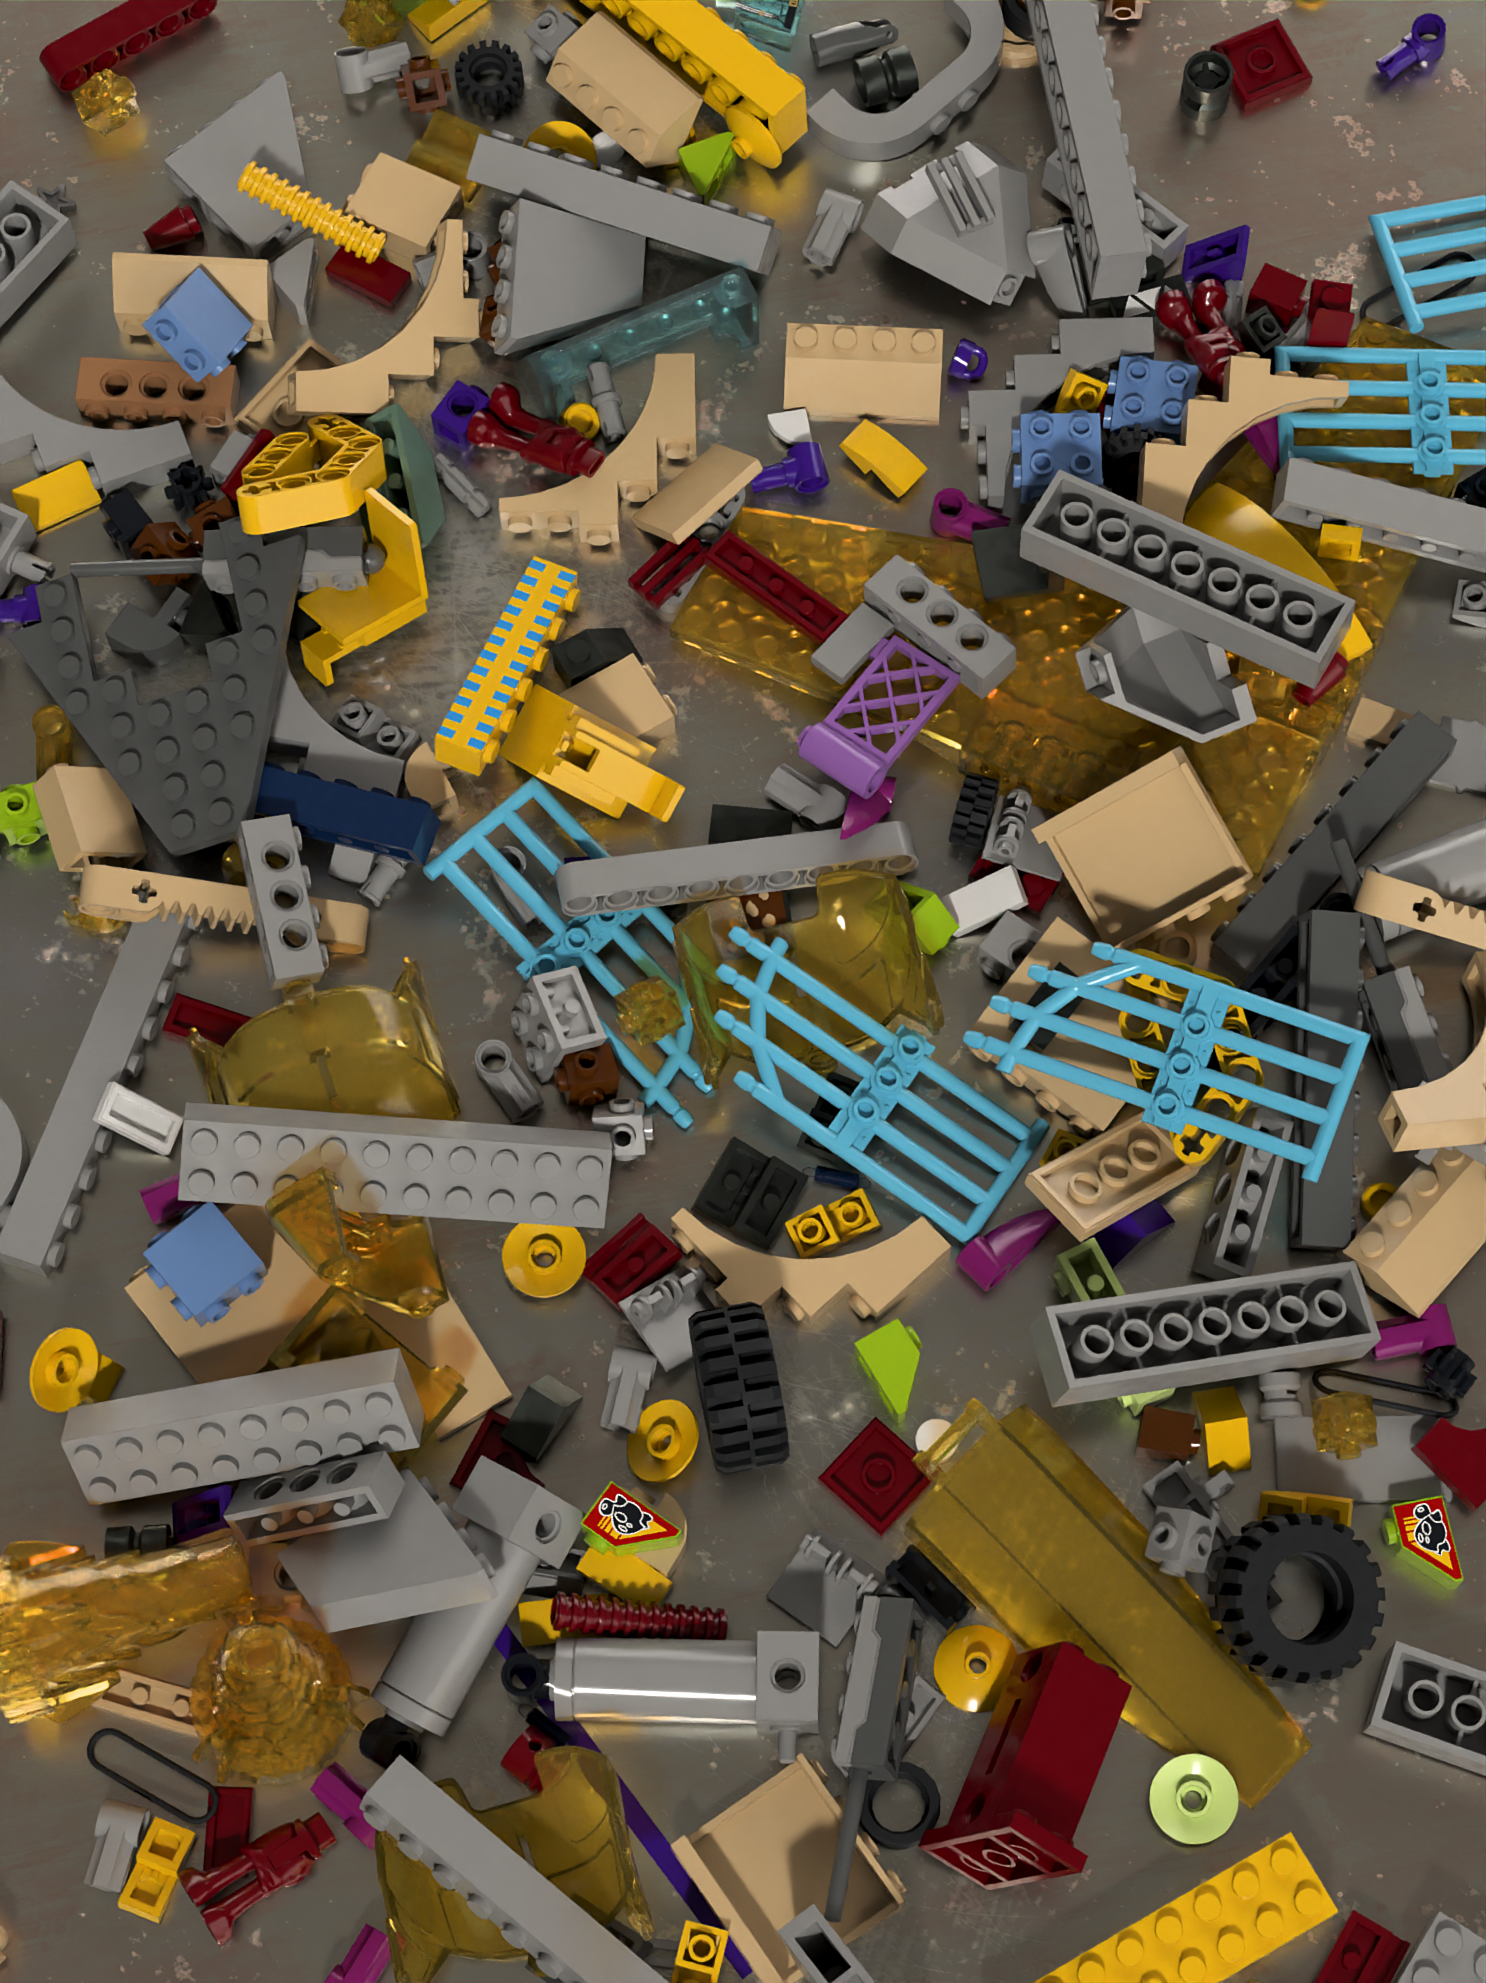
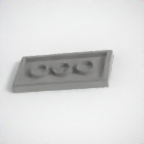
M1426 1415L1275 1417L1273 1419L1277 1491L1354 1499L1353 1504L1404 1503L1440 1495L1443 1496L1444 1503H1450L1452 1501V1491L1410 1450L1440 1418Z

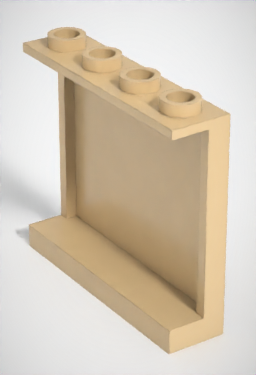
M1181 746L1031 830L1039 844L1044 841L1047 842L1102 942L1112 945L1113 948L1119 947L1127 951L1141 948L1138 941L1150 934L1155 941L1176 929L1173 922L1185 915L1189 921H1192L1211 910L1208 903L1220 896L1227 902L1247 891L1244 883L1254 876Z
M1057 916L997 995L1010 998L1012 1002L1018 1001L1027 1004L1042 985V983L1027 976L1031 964L1042 965L1053 971L1056 965L1061 962L1080 977L1114 965L1111 960L1099 959L1091 954L1094 943ZM1124 979L1103 986L1128 995ZM1152 997L1155 1005L1181 1013L1182 1009L1177 1005ZM1084 998L1069 1017L1070 1020L1123 1038L1118 1019L1121 1010ZM988 1005L970 1030L983 1033L986 1037L992 1036L1010 1042L1015 1034L1008 1027L1015 1018L1011 1017L1008 1013L996 1012ZM1132 1015L1128 1022V1029L1135 1033H1141L1149 1027L1150 1021ZM1161 1025L1166 1046L1168 1047L1175 1029ZM1059 1033L1055 1035L1045 1050L1040 1053L1137 1088L1129 1058ZM1029 1044L1025 1047L1028 1050L1039 1053ZM968 1046L969 1050L976 1057L985 1062L991 1060L998 1064L1001 1058L984 1052L981 1048L975 1049ZM1140 1062V1069L1143 1072L1148 1073L1153 1067ZM1016 1063L1011 1075L1002 1072L1003 1076L1012 1084L1018 1087L1025 1085L1036 1094L1035 1099L1045 1109L1051 1112L1058 1110L1070 1119L1069 1125L1071 1128L1087 1138L1090 1135L1094 1138L1103 1133L1126 1103L1125 1101Z
M231 1204L232 1207L223 1213L225 1218L262 1260L268 1274L263 1278L264 1283L257 1291L249 1296L242 1294L232 1302L229 1312L215 1323L207 1322L202 1327L193 1317L185 1321L170 1302L176 1296L167 1285L160 1290L144 1271L148 1266L135 1272L129 1279L130 1284L124 1287L131 1300L142 1311L197 1384L279 1370L325 1335L330 1320L342 1322L356 1311L352 1300L304 1239H292L273 1212V1206Z
M802 1753L796 1756L794 1763L787 1766L688 1837L683 1835L670 1845L671 1851L723 1928L730 1931L729 1937L760 1983H797L804 1978L777 1931L812 1904L824 1916L845 1807V1800L839 1794L833 1798L825 1787L824 1783L829 1778L818 1761L813 1758L808 1762ZM866 1832L860 1835L857 1833L841 1922L827 1921L846 1946L902 1908L905 1902L901 1897V1894L906 1891L904 1885L892 1869L886 1872L883 1871L875 1859L880 1852Z

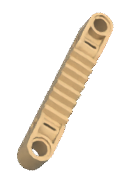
M88 865L82 871L77 908L87 915L143 923L154 919L158 913L161 921L166 922L170 913H175L177 924H182L188 915L192 917L194 926L198 927L203 918H208L210 929H215L218 922L222 920L225 923L226 930L229 932L232 931L236 923H240L243 934H248L252 925L256 926L248 887L107 865ZM138 892L146 893L147 903L139 902ZM284 894L274 896L278 906L286 909L294 907V903L289 896ZM308 896L310 905L315 904L319 913L320 928L316 929L318 943H324L329 952L342 954L363 953L366 947L369 909L359 904ZM292 933L285 934L292 944L299 947L303 946L299 936Z
M1365 870L1353 907L1354 910L1486 950V911L1441 898L1433 890L1371 870ZM1415 902L1422 904L1420 911L1413 910Z

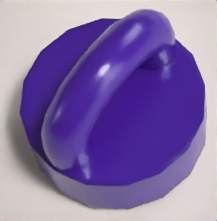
M965 338L960 339L947 372H949V375L959 379L976 380L983 375L987 368V352L982 347L977 346L975 342ZM973 354L978 356L979 361L977 367L970 371L966 368Z

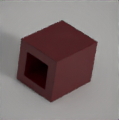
M1265 262L1249 292L1245 312L1251 315L1266 306L1281 328L1289 327L1294 317L1299 319L1306 310L1310 299L1304 296L1308 281Z

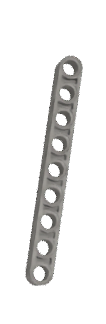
M893 821L873 824L869 828L843 840H840L842 828L575 861L560 866L555 871L554 876L563 913L568 916L578 917L898 876L915 869L919 860L909 825L905 822Z

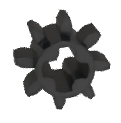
M184 462L174 473H167L171 485L166 486L164 492L167 499H174L173 504L177 512L184 508L192 510L196 514L194 509L197 506L211 500L207 491L215 488L212 477H205L202 465L194 468L187 466Z
M1449 1346L1445 1353L1436 1348L1422 1366V1369L1428 1372L1424 1378V1383L1431 1391L1446 1400H1449L1454 1393L1463 1398L1477 1380V1377L1471 1374L1475 1363L1467 1354L1456 1347Z

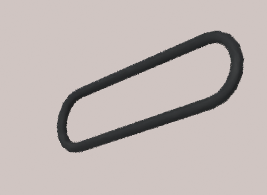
M1455 251L1418 271L1433 269L1455 257H1462L1469 262L1476 260L1470 254ZM1476 276L1466 278L1425 302L1440 300L1471 283ZM1393 285L1372 295L1362 303L1360 317L1368 327L1375 330H1384L1405 319L1404 315L1401 314L1387 323L1376 324L1371 322L1366 316L1367 306L1394 290Z
M1332 1368L1319 1369L1312 1376L1313 1385L1319 1391L1339 1398L1436 1418L1443 1417L1444 1419L1454 1417L1460 1410L1459 1403L1453 1396L1447 1400L1453 1405V1410L1438 1412L1332 1390L1323 1386L1318 1378L1326 1374L1440 1397L1425 1387Z
M105 1728L96 1732L89 1740L87 1757L93 1767L182 1820L192 1824H202L210 1820L216 1813L219 1805V1795L213 1785L120 1730ZM110 1734L122 1739L206 1788L212 1796L211 1809L202 1817L195 1818L187 1815L100 1764L94 1757L93 1748L100 1737Z

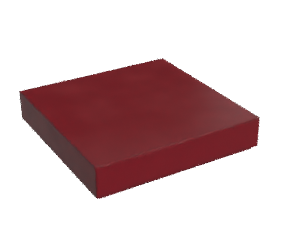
M1278 18L1215 43L1210 47V51L1223 54L1231 62L1234 69L1231 91L1244 112L1308 86L1312 82L1313 76Z
M875 1416L818 1477V1482L877 1536L882 1538L939 1477V1473Z

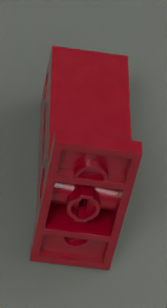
M1061 1641L1017 1654L948 1824L944 1825V1827L924 1831L918 1847L988 1891L1081 1873L1088 1856L1073 1847L1074 1842L1072 1839L1132 1685L1119 1678V1673L1114 1668L1096 1663L1084 1655V1650L1080 1646L1069 1641Z

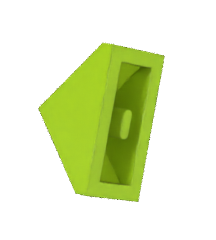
M728 131L678 148L679 170L689 192L703 197L701 202L703 205L709 206L710 199L714 198L736 155L731 146V141L735 138L732 132Z

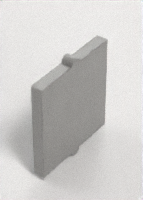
M1443 716L1440 727L1457 739L1452 755L1428 782L1455 788L1457 793L1467 791L1486 796V726L1480 725L1477 720H1473L1471 723Z

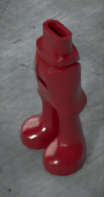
M1215 279L1201 282L1194 289L1192 295V310L1184 292L1176 289L1163 293L1155 304V312L1159 321L1185 341L1184 347L1188 356L1211 383L1218 384L1220 389L1223 390L1224 367L1229 358L1236 356L1237 353L1246 352L1245 345L1235 338L1231 328L1226 326L1222 319V313L1228 301L1224 286ZM1193 315L1208 333L1202 334L1193 319Z
M506 382L499 383L493 390L489 401L490 413L484 410L477 411L469 421L467 428V439L470 444L485 449L498 448L518 453L522 460L528 464H538L554 472L568 473L571 476L581 474L588 478L593 477L603 464L606 456L605 452L594 448L593 441L586 438L584 433L575 427L561 425L548 418H541L526 411L521 406L519 390ZM505 427L515 428L520 431L534 435V438H526L524 436H521L508 430Z
M317 1812L303 1822L298 1818L294 1823L291 1821L273 1828L253 1842L239 1848L240 1853L217 1867L207 1871H200L189 1867L176 1875L194 1906L199 1908L229 1884L254 1869L256 1877L254 1880L199 1912L210 1933L221 1947L233 1937L234 1922L243 1912L263 1898L268 1899L281 1888L290 1887L301 1882L307 1875L311 1874L312 1867L316 1861L323 1858L321 1852L335 1844L337 1840L320 1812Z

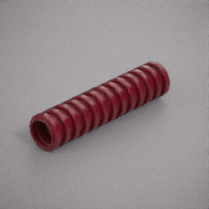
M558 1591L554 1596L550 1615L551 1626L555 1631H560L562 1627H566L567 1632L573 1633L577 1628L582 1634H587L589 1630H593V1634L601 1635L603 1631H606L607 1636L614 1637L616 1633H619L620 1637L627 1638L629 1634H632L634 1639H641L645 1635L647 1639L659 1637V1639L725 1640L728 1628V1617L723 1608H717L713 1612L711 1607H704L701 1611L695 1605H691L689 1609H686L685 1605L677 1604L676 1608H673L671 1603L666 1602L663 1606H659V1603L656 1601H651L649 1605H646L644 1600H638L634 1604L632 1599L625 1598L623 1602H619L617 1597H611L609 1601H606L605 1596L598 1595L596 1599H593L592 1595L585 1594L583 1598H579L578 1593H571L567 1597L565 1592Z

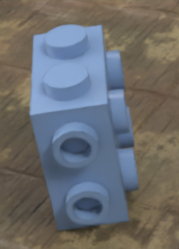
M198 267L170 292L144 321L142 326L178 362L181 368L198 383L209 373L215 378L231 363L227 356L232 358L247 344L243 337L252 328L253 324Z
M1142 355L1120 356L1119 370L1110 371L1107 393L1115 394L1114 405H1106L1103 428L1110 429V434L1115 431L1119 435L1121 427L1127 425L1129 431H1134V424H1141V431L1146 432L1148 426L1154 428L1155 436L1161 433L1166 439L1174 440L1175 445H1180L1182 409L1188 399L1195 397L1199 367L1189 365L1181 360L1165 362L1150 360Z
M1036 410L1028 414H1020L1019 429H1012L1011 451L1012 453H1019V464H1013L1012 486L1013 488H1020V503H1030L1035 506V500L1041 499L1059 469L1102 488L1100 413H1089L1085 410H1074L1069 413H1049L1044 410Z
M207 1202L203 1206L197 1204L190 1208L182 1216V1222L170 1232L162 1231L148 1243V1249L143 1252L150 1265L144 1270L149 1278L160 1290L167 1285L176 1296L170 1302L185 1321L193 1317L201 1327L207 1322L215 1323L229 1312L232 1302L242 1294L249 1296L257 1291L264 1283L263 1278L268 1274L262 1260L213 1202Z

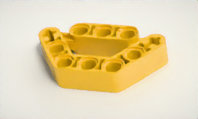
M335 414L319 415L308 420L307 433L288 432L277 436L241 471L243 486L236 490L242 531L250 535H260L343 518L355 513L365 502L364 491L370 487L377 490L387 479L382 439ZM317 463L322 468L314 470V464Z
M1140 948L1130 951L1235 987L1233 982L1225 977ZM1142 974L1139 979H1136V975L1124 978L1129 996L1154 1004L1152 997L1183 1007L1189 992L1188 990L1183 994H1175L1169 989L1170 983L1160 980V987L1157 988L1158 982L1156 978ZM1230 1004L1221 1028L1227 1030L1236 1028L1242 1031L1244 1036L1252 1038L1244 1009ZM1124 1011L1120 1012L1118 1018L1119 1027L1124 1039L1166 1053L1167 1046L1160 1024L1150 1021L1149 1027L1145 1031L1135 1033L1128 1029V1022L1132 1014ZM1215 1044L1214 1048L1222 1073L1234 1076L1238 1070L1249 1068L1256 1073L1254 1084L1261 1087L1264 1086V1075L1259 1058ZM1129 1058L1137 1088L1151 1093L1160 1069L1153 1073L1143 1072L1140 1069V1062ZM1211 1087L1196 1106V1109L1208 1113V1109L1213 1103L1224 1102L1230 1106V1115L1227 1120L1238 1123L1253 1101ZM1186 1123L1182 1135L1169 1132L1175 1154L1184 1164L1190 1167L1205 1165L1226 1137L1216 1134L1212 1139L1206 1132L1200 1140L1203 1151L1200 1154L1192 1152L1187 1156L1185 1155L1187 1148L1183 1143L1187 1138L1195 1141L1202 1133L1201 1128Z

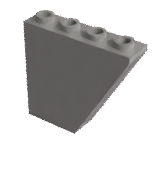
M280 70L271 78L262 80L255 90L245 98L232 103L227 111L214 122L202 126L197 135L184 145L175 147L168 157L163 160L169 181L247 259L269 260L307 230L302 227V222H292L291 216H281L280 210H270L268 203L261 205L259 198L251 199L248 197V192L240 193L237 191V183L247 164L252 161L258 162L257 167L260 169L267 167L269 169L268 173L271 175L273 173L279 174L280 180L283 181L285 178L290 180L289 185L293 187L296 184L301 186L300 191H309L285 74Z
M519 198L509 210H505L502 213L498 227L499 232L502 233V244L496 258V266L500 268L499 281L494 290V301L497 302V315L491 328V335L495 337V354L504 355L623 322L642 305L645 236Z
M408 1466L399 1472L405 1481V1485L389 1518L304 1535L276 1554L290 1579L327 1633L489 1601L499 1595L490 1580L496 1575L493 1567L482 1552L477 1556L473 1555L472 1552L477 1547L463 1526L458 1530L453 1528L458 1521L447 1504L443 1501L436 1505L434 1501L439 1499V1496L426 1476L418 1480Z
M814 1904L777 1931L799 1970L809 1983H875Z

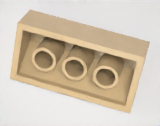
M602 11L596 12L558 48L546 78V82L646 168L677 162L678 148L684 146L704 97Z
M112 253L113 310L120 332H126L134 336H142L149 333L142 326L144 321L180 282L199 267L253 324L252 328L243 337L246 341L273 340L278 298L268 260Z
M787 323L783 412L806 408L807 415L939 421L944 329Z
M1441 1147L1429 1165L1422 1162L1343 1251L1347 1262L1356 1261L1363 1284L1417 1318H1420L1429 1305L1433 1303L1486 1241V1166L1454 1147L1451 1151Z

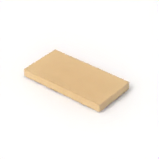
M1145 1109L1029 1173L1026 1177L1024 1184L1079 1242L1196 1176L1201 1166L1190 1167L1177 1157L1167 1130L1141 1121Z
M427 1255L353 1297L383 1349H400L424 1410V1417L439 1442L487 1414L489 1409L493 1410L513 1398Z

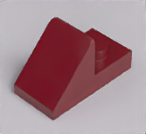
M1320 279L1313 280L1311 283L1304 346L1347 347L1355 316L1354 313L1350 312L1353 284Z

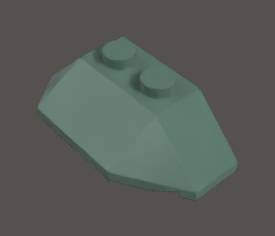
M394 403L365 419L363 428L379 436L383 442L387 479L376 491L416 523L420 547L423 548L429 545L446 519L432 451L402 407ZM365 501L359 507L362 526L365 529L369 542L373 544Z

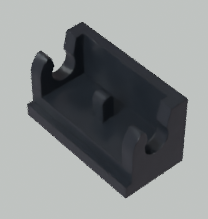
M914 1544L907 1547L906 1552L899 1560H893L885 1568L886 1579L891 1584L900 1585L907 1592L909 1598L915 1599L925 1613L926 1620L944 1638L952 1633L977 1608Z

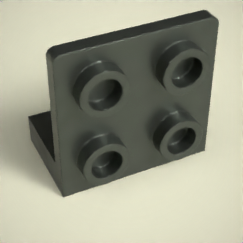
M1040 499L1035 500V507ZM1024 524L977 530L971 533V541L984 601L991 602L1064 591V576L1020 557L1021 529Z

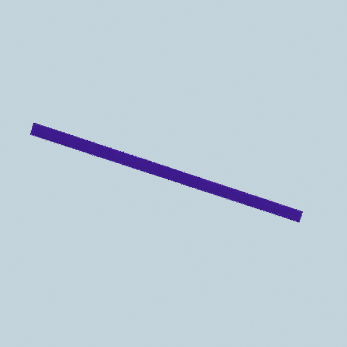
M505 1624L494 1645L507 1661L511 1656L527 1653V1651L522 1647V1644L507 1624ZM525 1668L516 1672V1675L526 1688L535 1682L536 1673L533 1670ZM538 1699L536 1702L548 1718L571 1736V1739L567 1742L570 1748L575 1752L576 1756L699 1922L725 1930L671 1851L669 1842L579 1721H556L554 1701ZM728 1936L724 1956L743 1980L753 1971Z

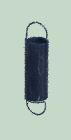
M817 1166L815 1176H809L814 1177V1181L854 1190L862 1188L858 1187L859 1179H866L859 1178L860 1174L823 1166Z
M533 1708V1711L527 1714L526 1722L529 1725L535 1724L558 1744L557 1748H563L571 1739V1736L539 1709Z

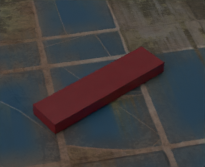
M730 530L703 555V563L819 647L849 617L844 611Z

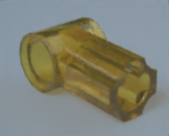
M56 705L42 706L32 717V728L36 733L37 780L46 773L49 767L55 764L66 763L69 766H73V742L76 737L74 725L60 707ZM56 722L62 723L59 731L54 734H46V730L51 724Z

